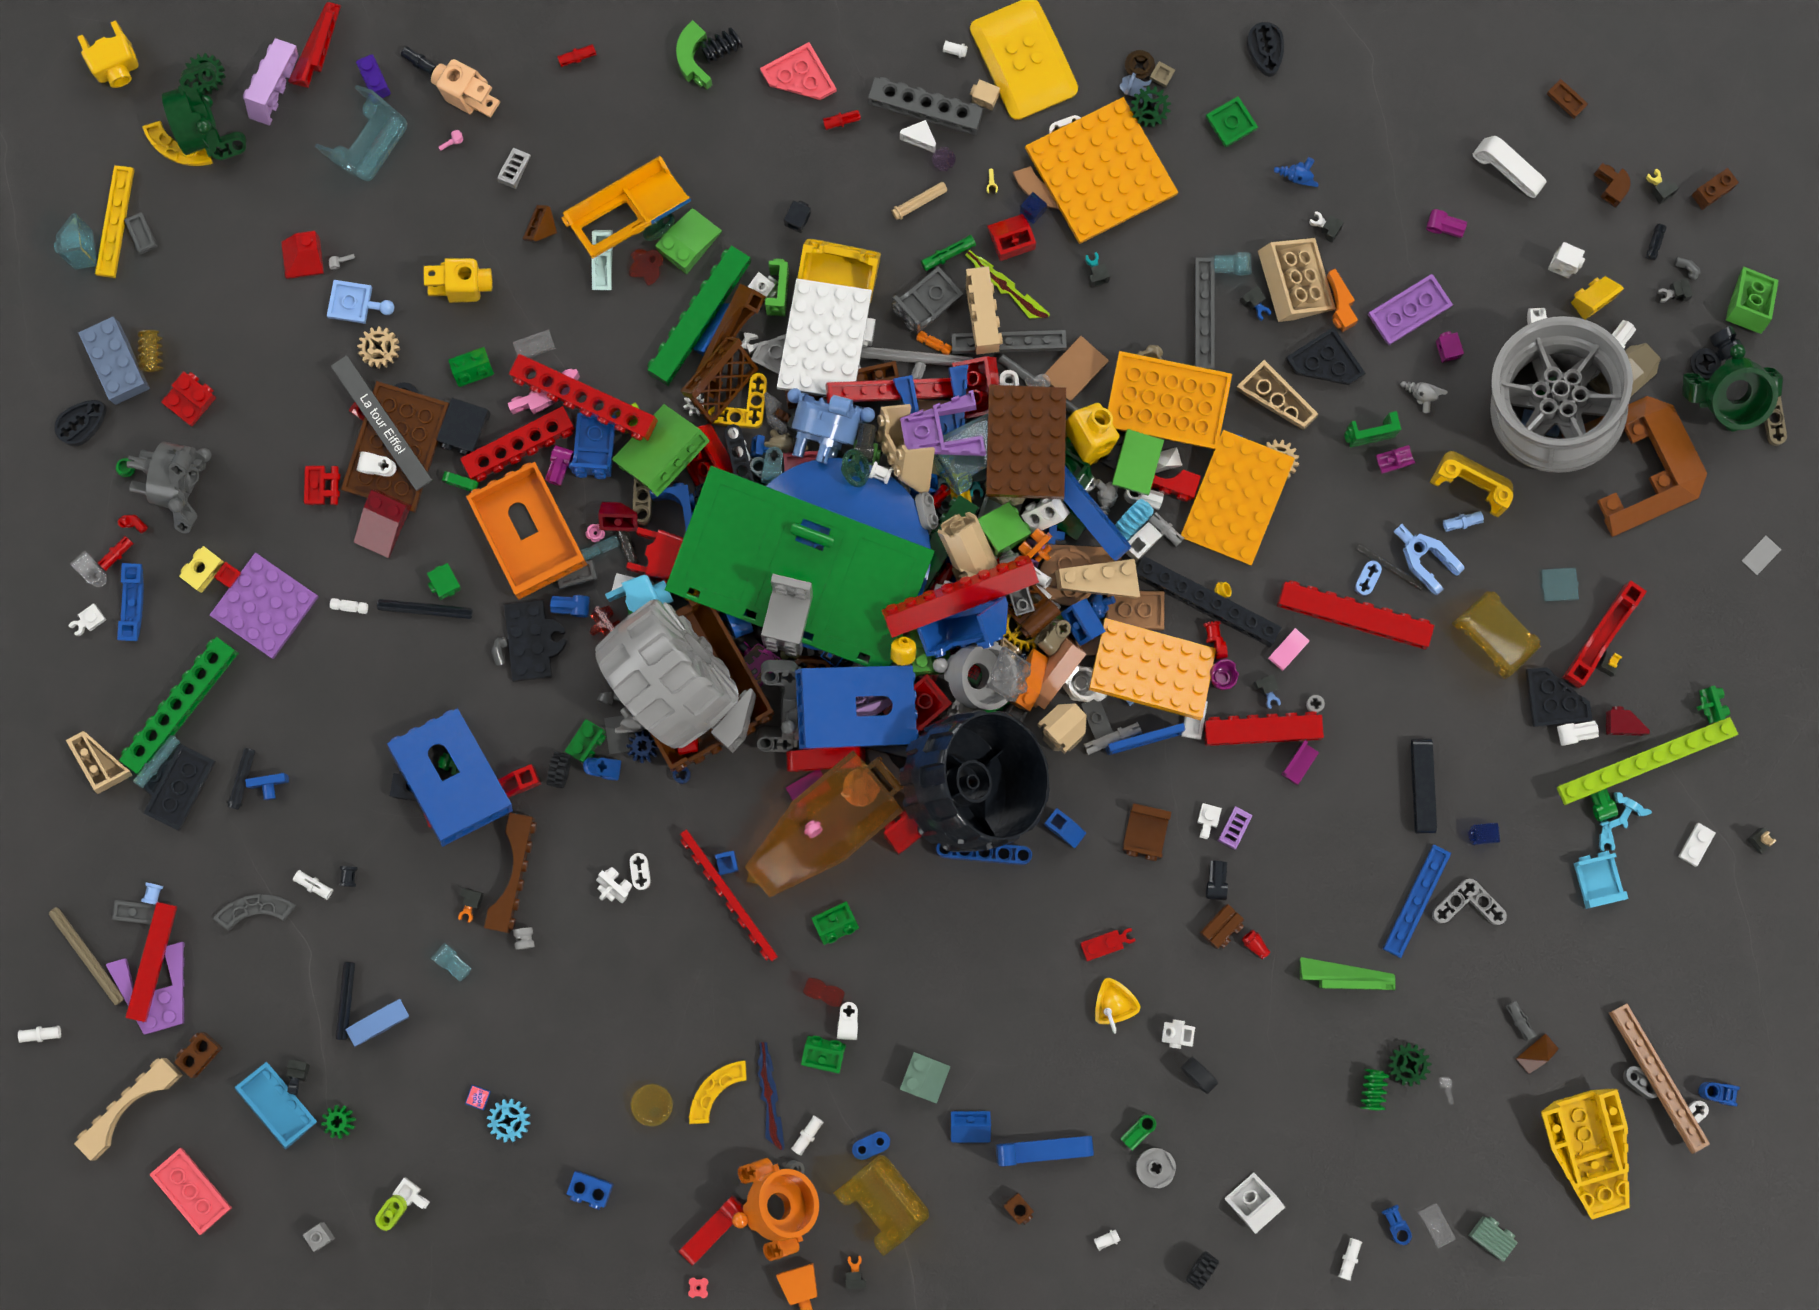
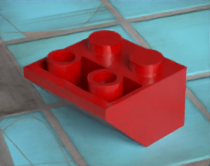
M1023 214L987 226L999 261L1035 250L1036 248L1033 232Z

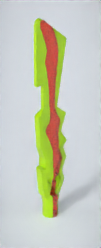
M971 250L966 253L965 256L974 263L975 268L989 266L993 285L998 287L1001 294L1009 293L1029 319L1050 316L1028 294L1023 296L1015 289V283L1002 273L995 271L992 264L982 257L976 256Z

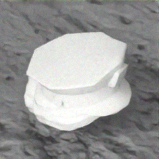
M1077 666L1063 684V688L1071 700L1090 702L1093 699L1101 701L1107 697L1105 694L1089 690L1093 671L1092 667Z

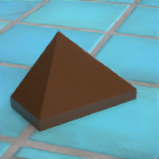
M536 206L523 237L525 241H538L557 233L549 206Z
M1545 1033L1515 1059L1530 1074L1547 1063L1559 1048Z

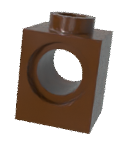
M1016 1193L1003 1205L1019 1225L1021 1223L1025 1225L1033 1218L1031 1214L1034 1211L1019 1193ZM1019 1204L1025 1206V1213L1021 1216L1014 1213V1208Z

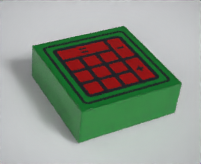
M974 664L970 667L967 678L968 681L978 685L982 672L980 667Z

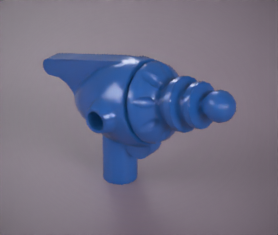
M1310 157L1307 158L1305 164L1299 162L1289 168L1288 166H1285V168L1281 166V169L1279 167L1274 168L1275 173L1280 172V176L1282 174L1283 177L1288 176V179L1293 183L1318 187V182L1313 180L1314 175L1310 171L1314 163V159Z
M1096 594L1089 596V603L1099 620L1109 610L1108 605L1116 602L1114 596L1107 598Z

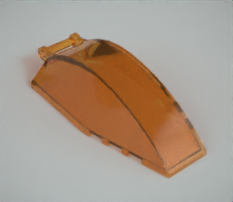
M854 751L850 752L791 802L789 808L781 816L776 826L745 866L769 897L844 862L903 812L893 797L903 789V786L899 785L898 780L883 764L881 756L877 757L867 766ZM877 767L894 789L889 792L873 773L872 769ZM812 820L815 822L820 821V826L823 829L814 838H810L804 833L805 825Z

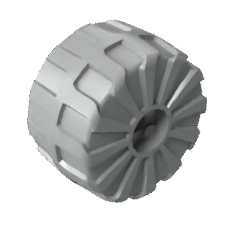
M657 599L650 600L621 621L596 646L597 663L614 693L644 728L671 748H683L717 724L738 703L739 693L736 683L730 678L729 670L724 662L713 655L712 646L704 636L698 637L693 631L691 622L683 615L678 616L673 607L666 602L662 604Z

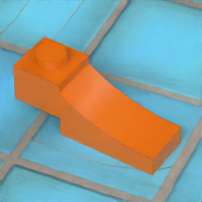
M1333 269L1326 276L1332 288L1336 304L1333 323L1337 329L1340 328L1344 332L1355 326L1358 321L1350 307L1355 300L1337 270Z

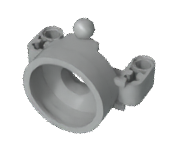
M975 642L961 648L956 654L951 655L948 661L941 657L934 660V670L938 673L944 672V679L949 682L950 690L956 699L939 716L941 719L964 712L998 709L1010 700L1017 685V668L1011 654L1004 647L998 645V642H993L994 645L986 649L978 647ZM974 664H977L982 672V681L977 688L971 687L967 678L968 671Z

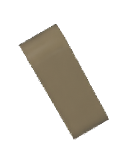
M634 478L633 510L637 512V515L642 511L647 512L645 519H638V524L644 526L649 524L652 518V498L648 487ZM647 493L648 497L646 500L641 501L638 499L639 494Z

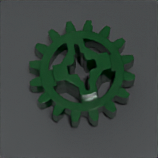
M204 53L203 57L197 54V59L191 57V64L185 63L187 68L209 62L217 70L214 83L199 88L201 94L204 95L205 91L212 94V89L218 91L217 85H223L224 83L221 79L226 78L225 74L222 73L225 71V68L221 66L220 60H216L214 55H211L209 58L207 53ZM209 70L203 71V73H206L205 76L207 77L213 74ZM186 77V80L193 82V79L190 80L189 77Z
M1147 86L1145 92L1142 88L1139 89L1141 94H1134L1136 101H1131L1135 106L1130 111H1135L1136 113L1133 115V118L1138 117L1139 124L1142 121L1145 122L1144 127H1147L1148 123L1155 127V122L1161 125V118L1166 120L1167 116L1165 113L1171 112V110L1167 109L1171 102H1166L1169 96L1162 95L1163 89L1157 92V86L1153 90H1150V87ZM1148 94H1155L1159 98L1152 99ZM1142 98L1144 102L1143 107L1138 110V103ZM1147 102H1150L1151 104L1159 102L1154 107L1155 111L1152 112L1151 110H1146L1143 112V110L1146 109V107L1148 106ZM1163 103V111L1159 115L1158 107ZM1144 114H1149L1153 117V119H1146L1142 116Z
M1406 1043V1048L1403 1045H1398L1399 1051L1393 1049L1392 1052L1395 1055L1388 1057L1392 1060V1063L1387 1064V1066L1393 1069L1389 1074L1396 1075L1394 1081L1401 1079V1085H1405L1406 1082H1408V1086H1413V1082L1420 1085L1419 1079L1426 1080L1427 1078L1424 1074L1431 1072L1427 1069V1066H1431L1432 1063L1426 1061L1430 1056L1423 1055L1425 1049L1418 1050L1417 1044H1414L1413 1048H1411L1410 1043ZM1408 1051L1416 1053L1418 1057H1412ZM1400 1056L1401 1061L1400 1064L1397 1066V1060ZM1407 1060L1413 1062V1065H1411L1412 1069L1406 1068ZM1422 1064V1069L1419 1073L1418 1068L1419 1065ZM1406 1072L1411 1078H1406L1400 1073Z

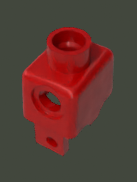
M638 527L636 532L638 536L654 540L652 544L647 545L645 552L648 558V566L645 567L628 562L627 570L647 575L653 581L661 582L664 580L667 583L684 538L660 529L658 532Z

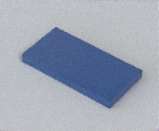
M1184 723L1110 743L1106 747L1107 755H1112L1182 735L1186 729Z

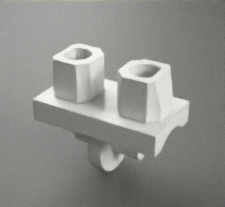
M613 867L605 872L602 870L596 879L600 884L597 889L602 893L599 897L602 901L607 897L611 902L616 898L619 902L623 903L632 888V884L624 879L618 885L614 880L619 874Z

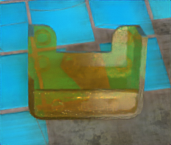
M878 1155L834 1192L838 1200L844 1205H850L857 1200L874 1224L880 1229L881 1232L875 1236L874 1243L883 1256L901 1244L929 1218L927 1207L889 1159L883 1155Z

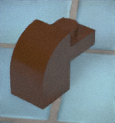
M1602 163L1594 173L1595 176L1609 185L1601 195V198L1616 208L1630 189V177L1623 168L1619 173H1616L1612 166Z

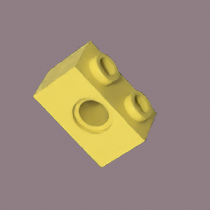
M203 546L194 553L192 561L183 566L179 577L202 593L214 579L224 561ZM201 564H204V565H205L204 571L201 572V573H198V572H197L198 566L201 565Z

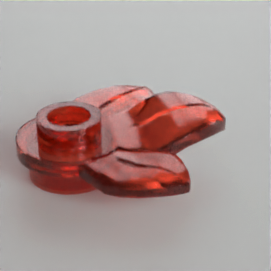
M637 249L631 254L635 262L631 265L629 274L632 277L644 276L646 284L652 285L660 275L659 267L662 265L663 257L656 250L646 251L644 249ZM655 256V262L651 263L650 258Z

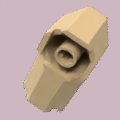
M970 512L965 513V517H961L960 514L954 515L941 524L942 530L939 529L937 531L952 562V572L956 581L966 576L976 575L981 570L995 568L998 565L976 515Z
M1076 703L1058 704L1037 726L1039 728L1043 726V740L1053 751H1062L1065 754L1067 751H1071L1084 737L1086 732V714Z

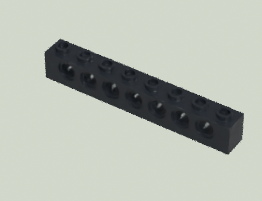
M1143 556L1136 570L1139 580L1160 591H1164V593L1268 647L1274 644L1282 628Z

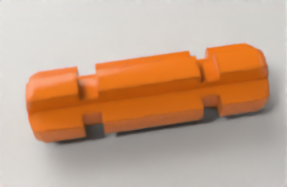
M920 331L916 337L917 341L925 343V345L941 351L945 355H949L952 351L951 345L944 344L943 341L931 335L928 336L923 331Z

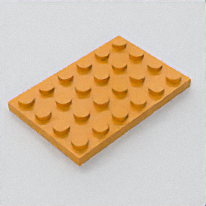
M1119 351L1107 410L1113 416V425L1116 430L1126 431L1130 429L1156 438L1216 449L1220 439L1232 374Z
M1223 430L1181 536L1188 541L1252 565L1295 458Z
M1105 618L1103 627L1106 632L1100 635L1089 690L1201 721L1216 648Z

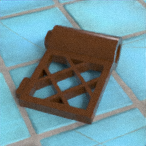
M1035 584L1029 586L1030 594H1038L1042 598L1037 604H1033L1035 611L1026 613L1019 619L1015 614L1013 604L1008 603V613L1022 627L1020 632L1026 638L1030 636L1032 639L1061 614L1059 608Z

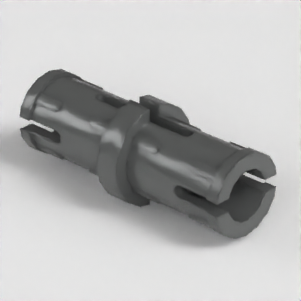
M1517 1000L1508 1004L1506 1008L1514 1020L1513 1024L1518 1027L1525 1041L1536 1037L1537 1035L1528 1021V1016H1525Z

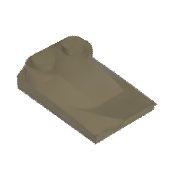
M1647 343L1633 345L1625 350L1633 375L1631 396L1657 374L1661 358ZM1602 372L1588 383L1599 394H1611L1608 382Z

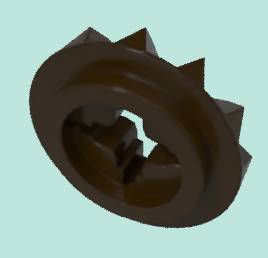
M1144 50L1131 52L1125 61L1127 74L1132 75L1136 73V78L1141 80L1149 77L1155 68V61L1152 55ZM1136 61L1139 63H1144L1143 69H1141L1140 67L1135 69L1137 65Z

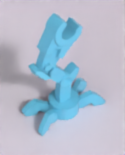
M1615 792L1613 794L1615 802L1623 803L1625 809L1618 819L1613 821L1605 820L1599 824L1602 826L1601 834H1599L1600 851H1604L1606 843L1610 845V850H1615L1611 829L1621 824L1624 828H1627V819L1631 811L1637 812L1638 816H1647L1652 811L1644 809L1642 805L1628 797H1623L1622 793Z

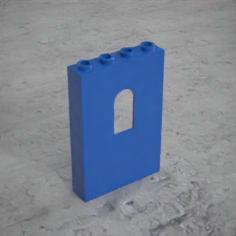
M913 665L801 668L795 670L799 749L909 745L911 741L919 738V732L916 729L918 713L915 709L917 695L914 690L915 672H913ZM886 696L892 702V710L889 714L883 716H857L856 697Z
M458 708L445 712L443 716L437 719H430L425 725L419 728H412L407 734L401 737L396 736L387 743L392 757L442 847L513 811L510 800ZM437 744L443 745L447 749L460 772L444 781L441 780L428 757L429 749Z

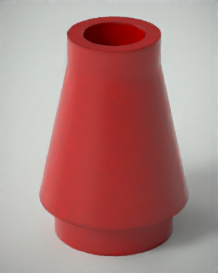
M1251 930L1243 937L1244 946L1261 959L1270 954L1259 932Z

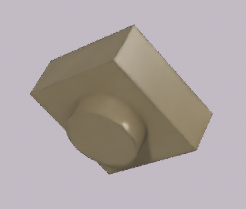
M1159 61L1150 76V80L1166 88L1175 73V69Z

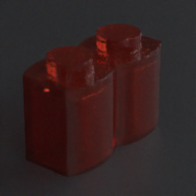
M808 978L803 991L810 998L822 999L826 1004L833 1007H840L845 996L844 991L840 988L827 986L824 982L815 978Z

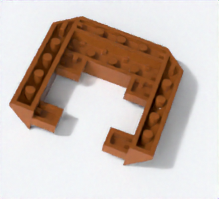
M1650 396L1628 404V415L1624 430L1631 444L1649 437L1665 471L1649 478L1656 495L1624 509L1617 493L1597 501L1605 516L1604 522L1612 537L1698 499L1707 476V472L1674 406ZM1605 416L1584 424L1586 433L1596 427Z

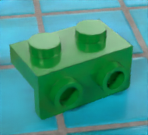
M485 347L448 359L458 387L494 375Z

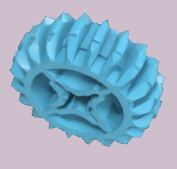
M1140 499L1126 511L1115 526L1126 540L1129 541L1149 520L1154 509L1147 501L1145 502L1143 499Z

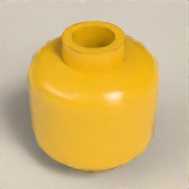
M907 637L896 638L891 644L890 655L892 661L899 666H907L913 663L916 658V643Z

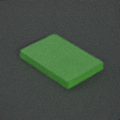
M1127 429L1111 485L1148 496L1164 440Z

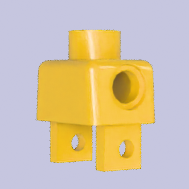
M115 20L110 22L116 34L115 37H103L96 40L91 47L83 35L77 37L83 49L81 54L90 72L98 82L105 83L108 81L112 88L122 87L131 82L132 77L129 72L137 69L139 66L131 42Z

